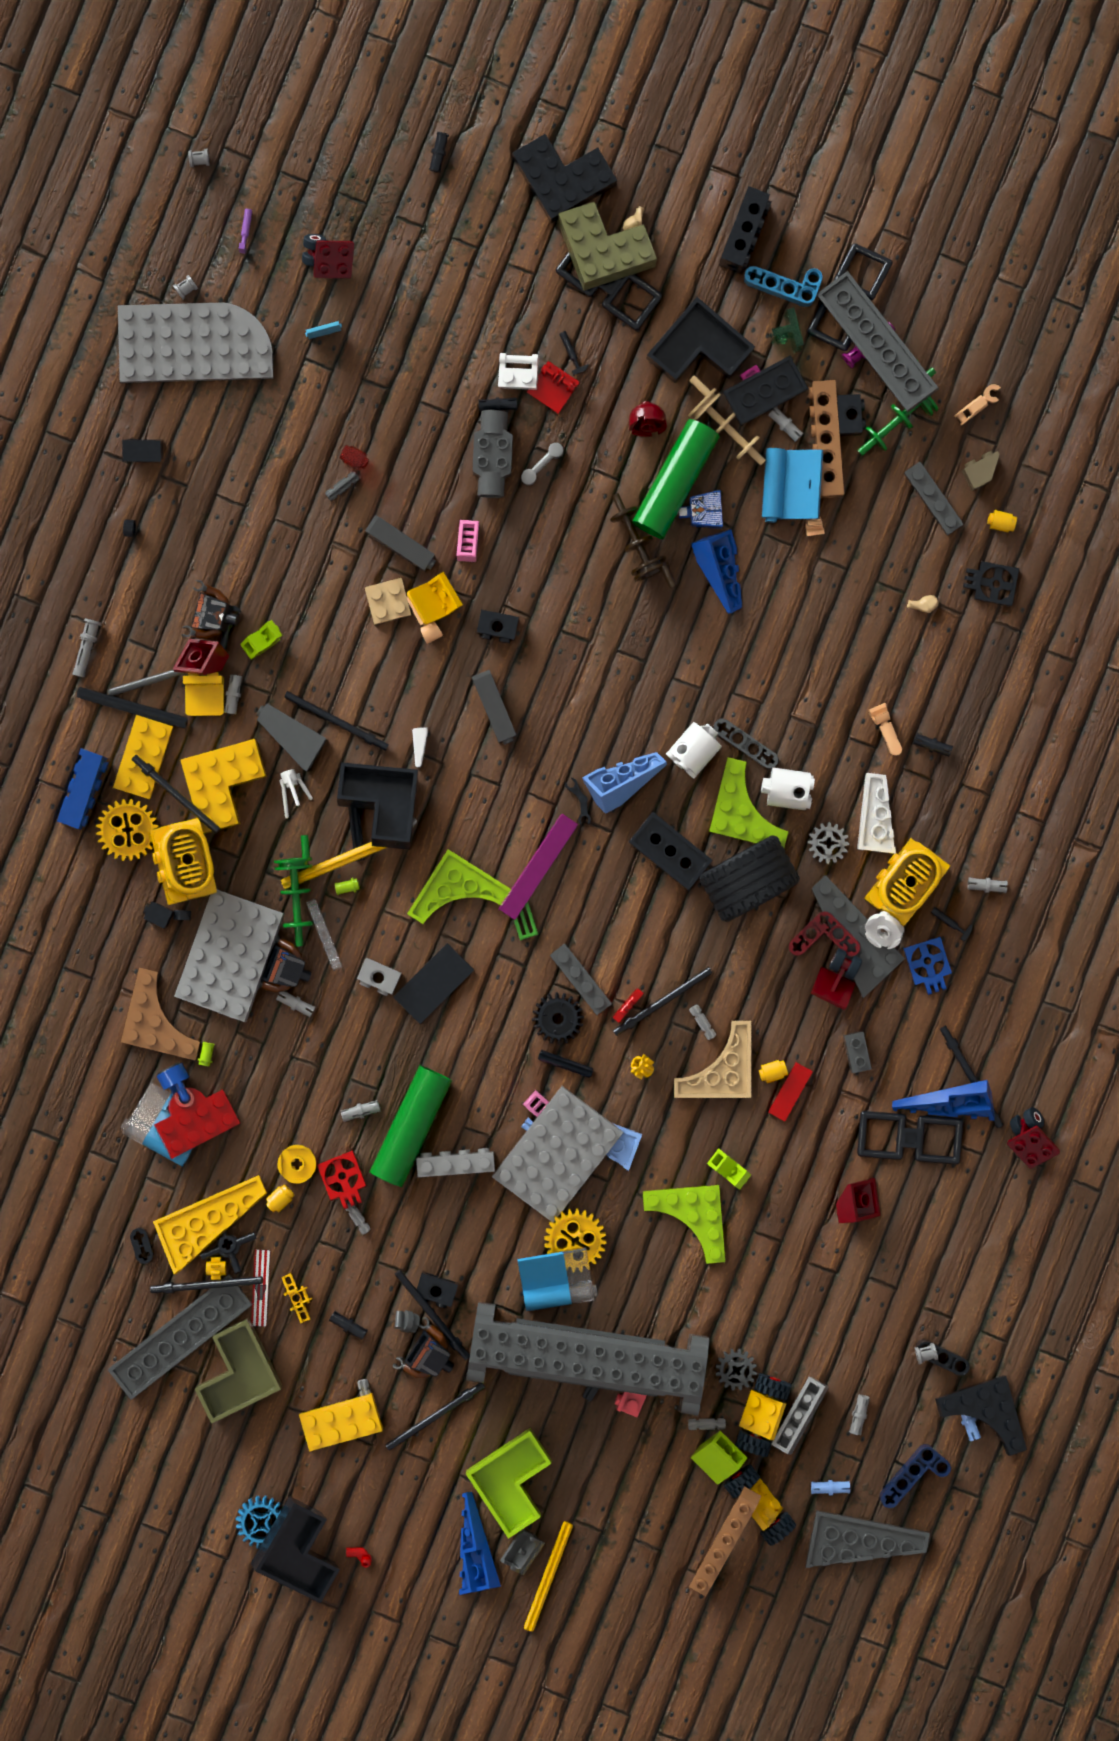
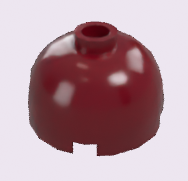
M649 401L637 405L629 415V430H632L633 435L639 437H652L651 433L657 431L658 435L663 433L667 428V419L663 409Z

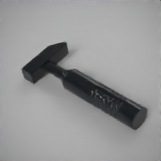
M567 332L560 333L559 335L570 360L574 362L577 368L572 371L573 376L586 371L589 364L582 367L579 366L578 357Z
M233 606L232 611L242 612L237 606ZM230 624L227 632H222L220 644L224 649H227L231 630Z
M936 907L930 912L952 929L960 931L963 934L960 940L963 942L972 931V924L965 931L959 927L957 922Z

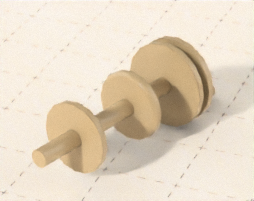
M694 375L689 381L705 398L689 413L688 417L690 418L693 415L695 417L693 420H697L704 412L709 414L720 425L715 432L719 433L724 429L743 448L736 458L739 460L747 452L761 466L766 460L752 447L760 437L756 436L748 443L729 424L736 416L734 412L725 420L711 407L721 394L718 393L716 395L714 393L716 391L715 388L710 391Z

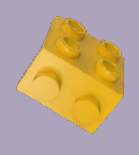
M444 572L438 574L429 582L407 592V596L425 625L450 615L463 605Z
M219 672L207 674V676L188 673V676H183L186 715L221 716L224 714V677L219 676Z

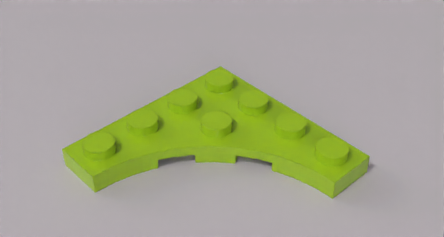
M727 757L709 832L753 843H758L774 835L779 838L781 846L785 847L788 831L780 829L765 820L757 812L748 796L745 785L746 762Z
M448 849L407 914L424 924L433 912L451 901L462 898H482L501 905L511 889Z
M719 1185L642 1191L644 1211H659L678 1218L699 1239L705 1254L706 1264L725 1262Z

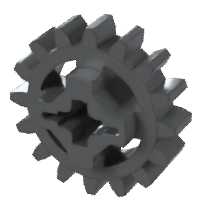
M731 1348L730 1354L724 1351L725 1357H718L721 1363L715 1365L716 1368L720 1369L715 1372L717 1376L721 1375L719 1382L725 1381V1388L731 1385L732 1391H734L735 1386H738L739 1390H742V1385L748 1388V1381L754 1382L751 1376L757 1375V1371L753 1370V1368L757 1367V1364L751 1363L754 1360L753 1356L748 1358V1351L742 1354L741 1348H738L737 1352H734L733 1348ZM732 1357H741L743 1359L741 1361L734 1360ZM727 1362V1363H728V1370H726L725 1373H724V1372H723L724 1364ZM734 1365H735L736 1367L741 1366V1367L739 1368V1370H740L739 1373H736V1372H733V1373H732V1371H733V1368H732V1367H733ZM749 1366L748 1375L745 1377L744 1371ZM736 1378L739 1379V1382H733L730 1379Z

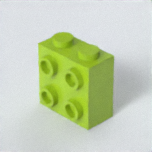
M719 1431L701 1444L691 1456V1459L718 1485L737 1472L747 1457L727 1436Z

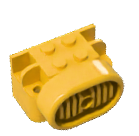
M198 818L150 830L154 848L152 857L154 864H158L159 868L157 878L159 883L163 884L168 905L212 895L217 892L208 842L203 834ZM184 854H187L191 857V863L189 865L183 863L182 857Z
M912 838L909 839L898 854H893L887 862L890 864L888 868H884L876 876L878 881L864 897L866 901L879 911L888 912L902 926L925 903L938 886L941 878L950 868V865ZM908 876H912L915 879L913 887L906 885V878Z

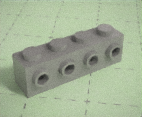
M489 1148L478 1149V1152L471 1153L470 1149L459 1150L457 1154H451V1151L439 1152L440 1155H432V1152L420 1153V1156L416 1158L418 1177L495 1172L494 1151H489Z

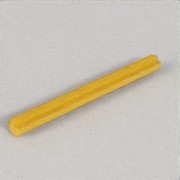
M372 842L298 872V882L301 884L387 847L372 846ZM290 876L283 878L281 882L284 889L291 888Z
M564 1521L524 1625V1629L533 1632L573 1528V1525L569 1522Z

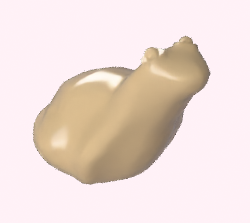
M639 206L636 208L635 214L625 220L623 225L624 231L642 225L644 208Z
M928 595L922 597L919 601L909 600L907 608L931 613L937 608L939 602L936 596Z

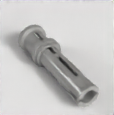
M86 618L84 619L86 622L84 631L80 634L82 641L73 675L85 677L93 642L97 641L96 634L98 626L101 625V622Z

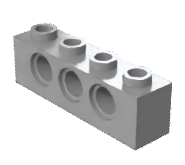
M808 1377L771 1445L786 1454L793 1453L829 1388L827 1385L813 1377Z

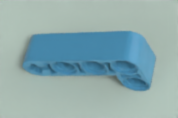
M751 266L745 271L744 282L749 287L797 305L808 307L815 300L823 276L820 270L813 268L807 271L803 283H799L759 267ZM752 273L756 274L754 280L750 279ZM764 276L762 284H760L761 277ZM808 276H817L818 282H810ZM768 279H772L775 281L776 285L774 287H768L766 285V281ZM785 286H791L794 292L792 294H787L784 292L783 288ZM805 292L809 293L812 299L805 301L801 295Z

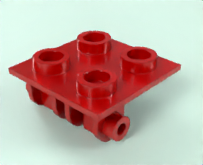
M548 361L544 364L538 375L537 390H528L527 393L559 414L580 382Z

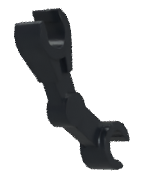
M571 777L575 783L574 787H568L566 782L565 787L575 794L580 801L581 815L578 818L579 824L581 825V818L583 816L588 818V824H590L591 818L587 812L588 798L580 791L576 779Z

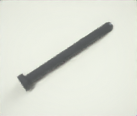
M173 670L110 688L108 694L114 696L183 674L188 676V673L174 672Z

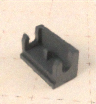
M522 1529L500 1561L510 1566L511 1570L524 1575L545 1543L534 1533Z

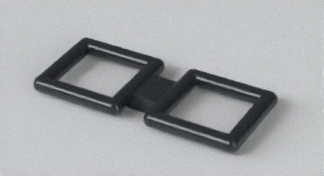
M854 243L851 245L834 280L847 271L856 252L883 264L870 292L861 288L872 301L875 299L893 262L889 258ZM821 303L807 330L808 335L842 351H847L852 343L848 335L844 342H841L816 330L827 310L824 304Z
M569 252L555 270L558 275L588 297H592L598 288L608 294L602 302V307L635 331L641 328L663 297L662 293L636 274L583 291L580 280L565 270L572 260ZM628 279L653 296L636 321L611 304Z
M862 1111L860 1113L858 1156L901 1160L904 1147L915 1148L914 1158L919 1162L955 1165L960 1163L963 1135L962 1119L919 1116L917 1128H905L906 1116L904 1114ZM868 1119L898 1121L896 1152L865 1149ZM925 1124L955 1126L953 1157L923 1154Z

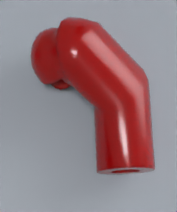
M346 1547V1557H357L361 1562V1566L365 1568L371 1565L372 1557L365 1548Z

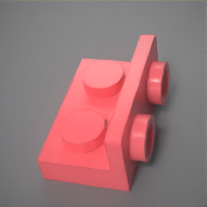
M622 1392L621 1395L618 1393L614 1402L617 1405L616 1410L638 1417L647 1395Z

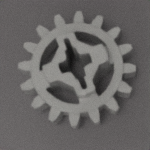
M828 822L827 827H825L821 823L820 829L813 828L815 834H809L812 840L807 841V844H812V847L808 851H814L812 857L818 856V862L825 859L826 864H829L830 859H832L836 863V857L842 859L841 853L848 852L844 848L849 845L848 842H845L848 835L843 836L844 829L838 830V824L831 827V823ZM822 831H825L824 837L816 839ZM833 832L840 837V840L835 839ZM827 838H830L829 840L831 842L837 844L829 846L828 849L827 845L821 844L819 842H824L827 840ZM816 846H820L824 850V855L817 850ZM835 847H840L839 851L832 855V850Z

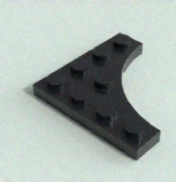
M1005 1375L935 1398L940 1417L966 1415L989 1425L1001 1440L1008 1456L1027 1450Z

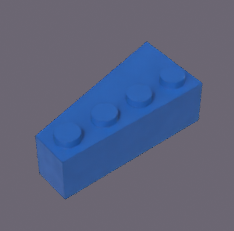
M82 748L79 752L82 758L75 764L73 770L76 777L75 779L72 778L68 786L67 792L70 793L69 797L66 796L64 798L57 822L80 830L82 827H86L89 816H87L89 808L92 809L95 804L96 798H93L94 794L100 790L102 785L101 775L106 773L109 766L108 758Z

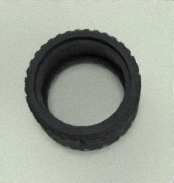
M771 835L700 875L699 880L709 895V899L713 902L715 910L718 911L720 919L729 922L799 883L800 877L797 871H795L794 865L790 862L789 856L786 855L784 847L781 846L779 838Z

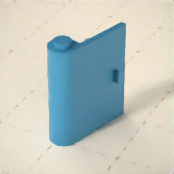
M766 448L762 518L765 519V522L776 523L777 519H819L823 450Z

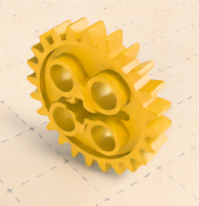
M122 799L121 805L114 801V808L108 805V812L102 810L104 818L98 817V820L102 823L96 825L101 831L97 832L96 835H101L102 837L98 840V843L104 842L101 849H109L107 855L113 852L114 859L121 855L122 861L125 860L126 856H128L129 861H132L133 855L140 859V852L143 855H147L145 849H153L150 845V842L152 843L150 830L157 828L158 825H153L152 823L156 820V818H150L152 811H145L147 805L140 808V801L133 805L132 799L129 800L128 804H126L125 799ZM124 813L127 814V826L132 829L129 832L130 847L127 846L126 832H122V829L125 828ZM133 814H137L140 817L138 825L132 824L130 820ZM114 816L121 819L119 827H114L111 823V819ZM135 833H139L143 837L140 844L133 841ZM117 835L122 836L124 840L121 846L114 844V837Z
M576 1208L575 1213L572 1214V1211L568 1209V1215H565L562 1211L561 1218L554 1216L556 1222H549L552 1229L546 1228V1232L550 1235L544 1236V1240L549 1241L544 1244L545 1248H551L547 1251V1254L563 1252L566 1270L571 1266L573 1272L576 1266L579 1267L580 1271H582V1265L589 1269V1262L596 1264L595 1257L601 1258L599 1251H605V1248L601 1245L606 1244V1240L601 1238L606 1236V1232H600L604 1227L603 1225L597 1226L599 1223L598 1218L592 1220L593 1213L586 1216V1210L579 1214V1210ZM572 1222L578 1225L575 1231H570L567 1228ZM561 1230L566 1231L573 1238H576L578 1236L579 1242L590 1247V1249H585L578 1242H574L573 1244L572 1239L569 1236L561 1233ZM591 1233L594 1235L592 1241L587 1242L583 1239L584 1235ZM561 1238L567 1240V1244L563 1247L557 1245V1241ZM581 1249L583 1254L581 1257H574L573 1251Z

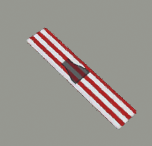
M255 1250L253 1277L262 1276L263 1284L253 1285L251 1318L253 1326L267 1325L269 1250Z

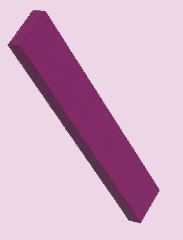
M564 814L559 816L498 908L500 911L513 920L517 918L578 826L577 823Z

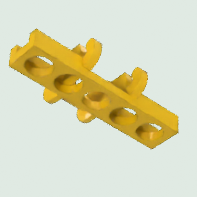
M292 1273L281 1277L287 1290L283 1295L289 1294L294 1306L290 1308V1311L295 1309L300 1323L310 1320L311 1318L304 1304L305 1302L310 1303V1300H312L306 1292L308 1287L301 1286V1289L298 1290ZM286 1277H290L291 1284L286 1283ZM294 1286L295 1289L289 1290V1287ZM301 1291H302V1293H303V1295H304L305 1300H303L302 1297H301V1294H300ZM295 1294L300 1297V1300L297 1302L293 1301V1295ZM302 1312H305L306 1319L301 1318L300 1314Z

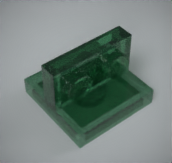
M790 308L786 310L784 315L786 326L772 329L769 337L771 343L776 342L777 345L788 342L787 339H790L793 353L801 352L804 343L795 309Z

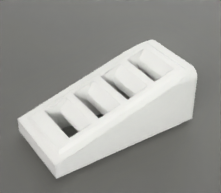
M428 727L414 728L412 730L415 766L417 768H421Z

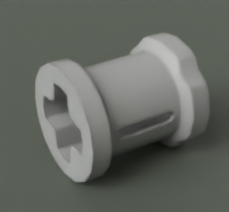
M208 149L197 152L188 151L190 168L194 167V165L206 164V166H210Z
M189 275L178 285H173L182 300L191 291L198 289Z
M934 1343L924 1348H915L919 1365L927 1360H938Z

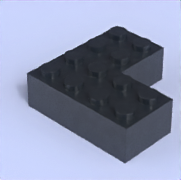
M546 134L512 153L514 162L551 224L558 220V213L582 206L617 186V179L598 147L566 166L562 163Z
M696 297L650 350L646 359L674 383L680 379L699 355L730 379L751 355L755 346L702 300Z
M341 762L337 804L339 807L374 810L371 836L372 846L410 850L418 770Z
M289 1496L250 1563L254 1570L319 1603L322 1602L340 1571L334 1561L310 1550L327 1521L324 1514Z

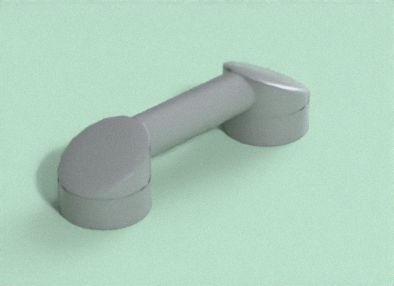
M559 443L550 444L548 453L532 469L523 471L521 475L522 482L527 486L533 485L537 479L536 474L553 458L558 459L563 455V446Z

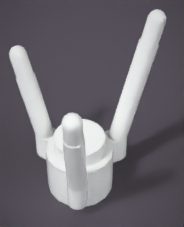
M295 769L280 774L282 779L279 781L282 788L285 818H289L286 787L291 789L296 806L300 805L294 787L298 783L310 800L313 799L300 774H296Z

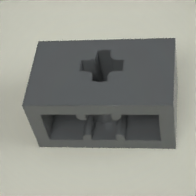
M858 1031L843 1035L851 1073L871 1070L864 1032Z

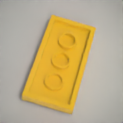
M136 715L113 788L151 799L156 781L142 773V769L132 761V758L138 755L143 761L150 763L159 774L173 726Z
M373 1393L299 1414L309 1452L383 1431Z

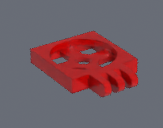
M636 988L613 1015V1018L619 1023L644 993Z
M353 1150L317 1165L330 1201L340 1198L344 1210L348 1208L347 1200H349L351 1207L355 1206L354 1197H356L358 1204L362 1203L358 1190L367 1187ZM341 1160H349L354 1163L355 1167L346 1170L343 1168ZM334 1164L335 1175L327 1178L325 1175L329 1165ZM341 1172L346 1174L343 1180L338 1177ZM358 1174L357 1182L351 1188L349 1179ZM338 1182L342 1185L344 1192L334 1191L330 1188V1185Z

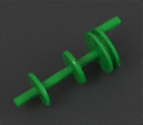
M932 367L926 371L930 377L936 374ZM928 397L908 413L905 409L901 411L892 404L891 409L896 417L878 433L867 426L865 430L871 439L857 451L863 456L876 444L883 451H886L887 446L882 438L901 422L908 429L913 428L907 418L913 411L920 406L928 415L932 416V410L937 412L939 410L938 406L931 397Z
M301 835L302 858L274 860V863H278L274 870H290L291 889L281 890L280 894H292L294 922L283 923V927H294L296 946H303L302 927L313 925L312 921L301 920L299 895L309 893L311 888L299 889L298 869L313 867L312 864L308 863V861H312L308 835Z

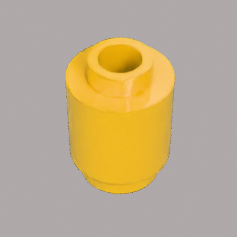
M994 510L993 513L989 514L987 524H990V529L1007 533L1009 531L1013 532L1017 517L1011 513Z
M784 1060L761 1065V1070H758L761 1080L766 1081L767 1084L783 1079L784 1076L788 1075Z
M284 1184L266 1198L268 1201L266 1205L272 1212H280L293 1200L292 1197L295 1194Z

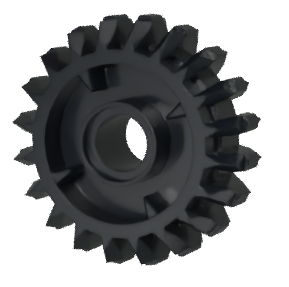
M558 992L555 993V999H552L551 994H548L549 1001L546 1002L544 998H541V1001L544 1003L543 1006L539 1003L536 1004L540 1011L533 1010V1013L537 1014L538 1018L534 1017L532 1021H538L539 1023L533 1026L534 1029L540 1027L541 1030L537 1034L541 1035L544 1032L543 1040L545 1041L549 1036L551 1037V1044H553L554 1038H557L558 1044H561L560 1038H564L565 1043H568L567 1036L570 1035L574 1039L575 1036L572 1032L580 1033L576 1026H583V1023L578 1022V1019H584V1016H578L577 1014L582 1011V1008L575 1009L579 1002L576 1001L574 1004H571L572 996L569 997L568 1001L565 1000L566 993H563L562 999L559 998ZM555 1013L563 1015L564 1020L562 1023L556 1024L553 1022L552 1017Z

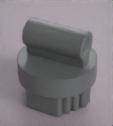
M396 1311L395 1329H400L406 1333H415L420 1324V1316L412 1311Z

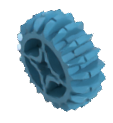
M256 1496V1502L250 1498L248 1500L249 1505L243 1503L242 1507L244 1510H238L241 1516L236 1517V1521L241 1522L236 1525V1528H242L238 1535L242 1536L245 1534L246 1536L243 1538V1541L246 1542L250 1539L249 1546L256 1542V1548H260L261 1543H263L266 1537L255 1535L256 1532L264 1531L268 1533L272 1527L269 1519L273 1514L277 1518L282 1510H278L281 1505L280 1502L273 1505L274 1498L267 1502V1496L263 1497V1501H260V1497ZM263 1507L269 1510L262 1514L253 1509ZM247 1514H250L252 1516L251 1519L254 1521V1526L250 1530L246 1523ZM258 1518H260V1520H261L262 1518H263V1519L266 1518L265 1523H264L265 1526H263V1524H262V1526L259 1525V1526L257 1527L258 1522H259V1519H258Z

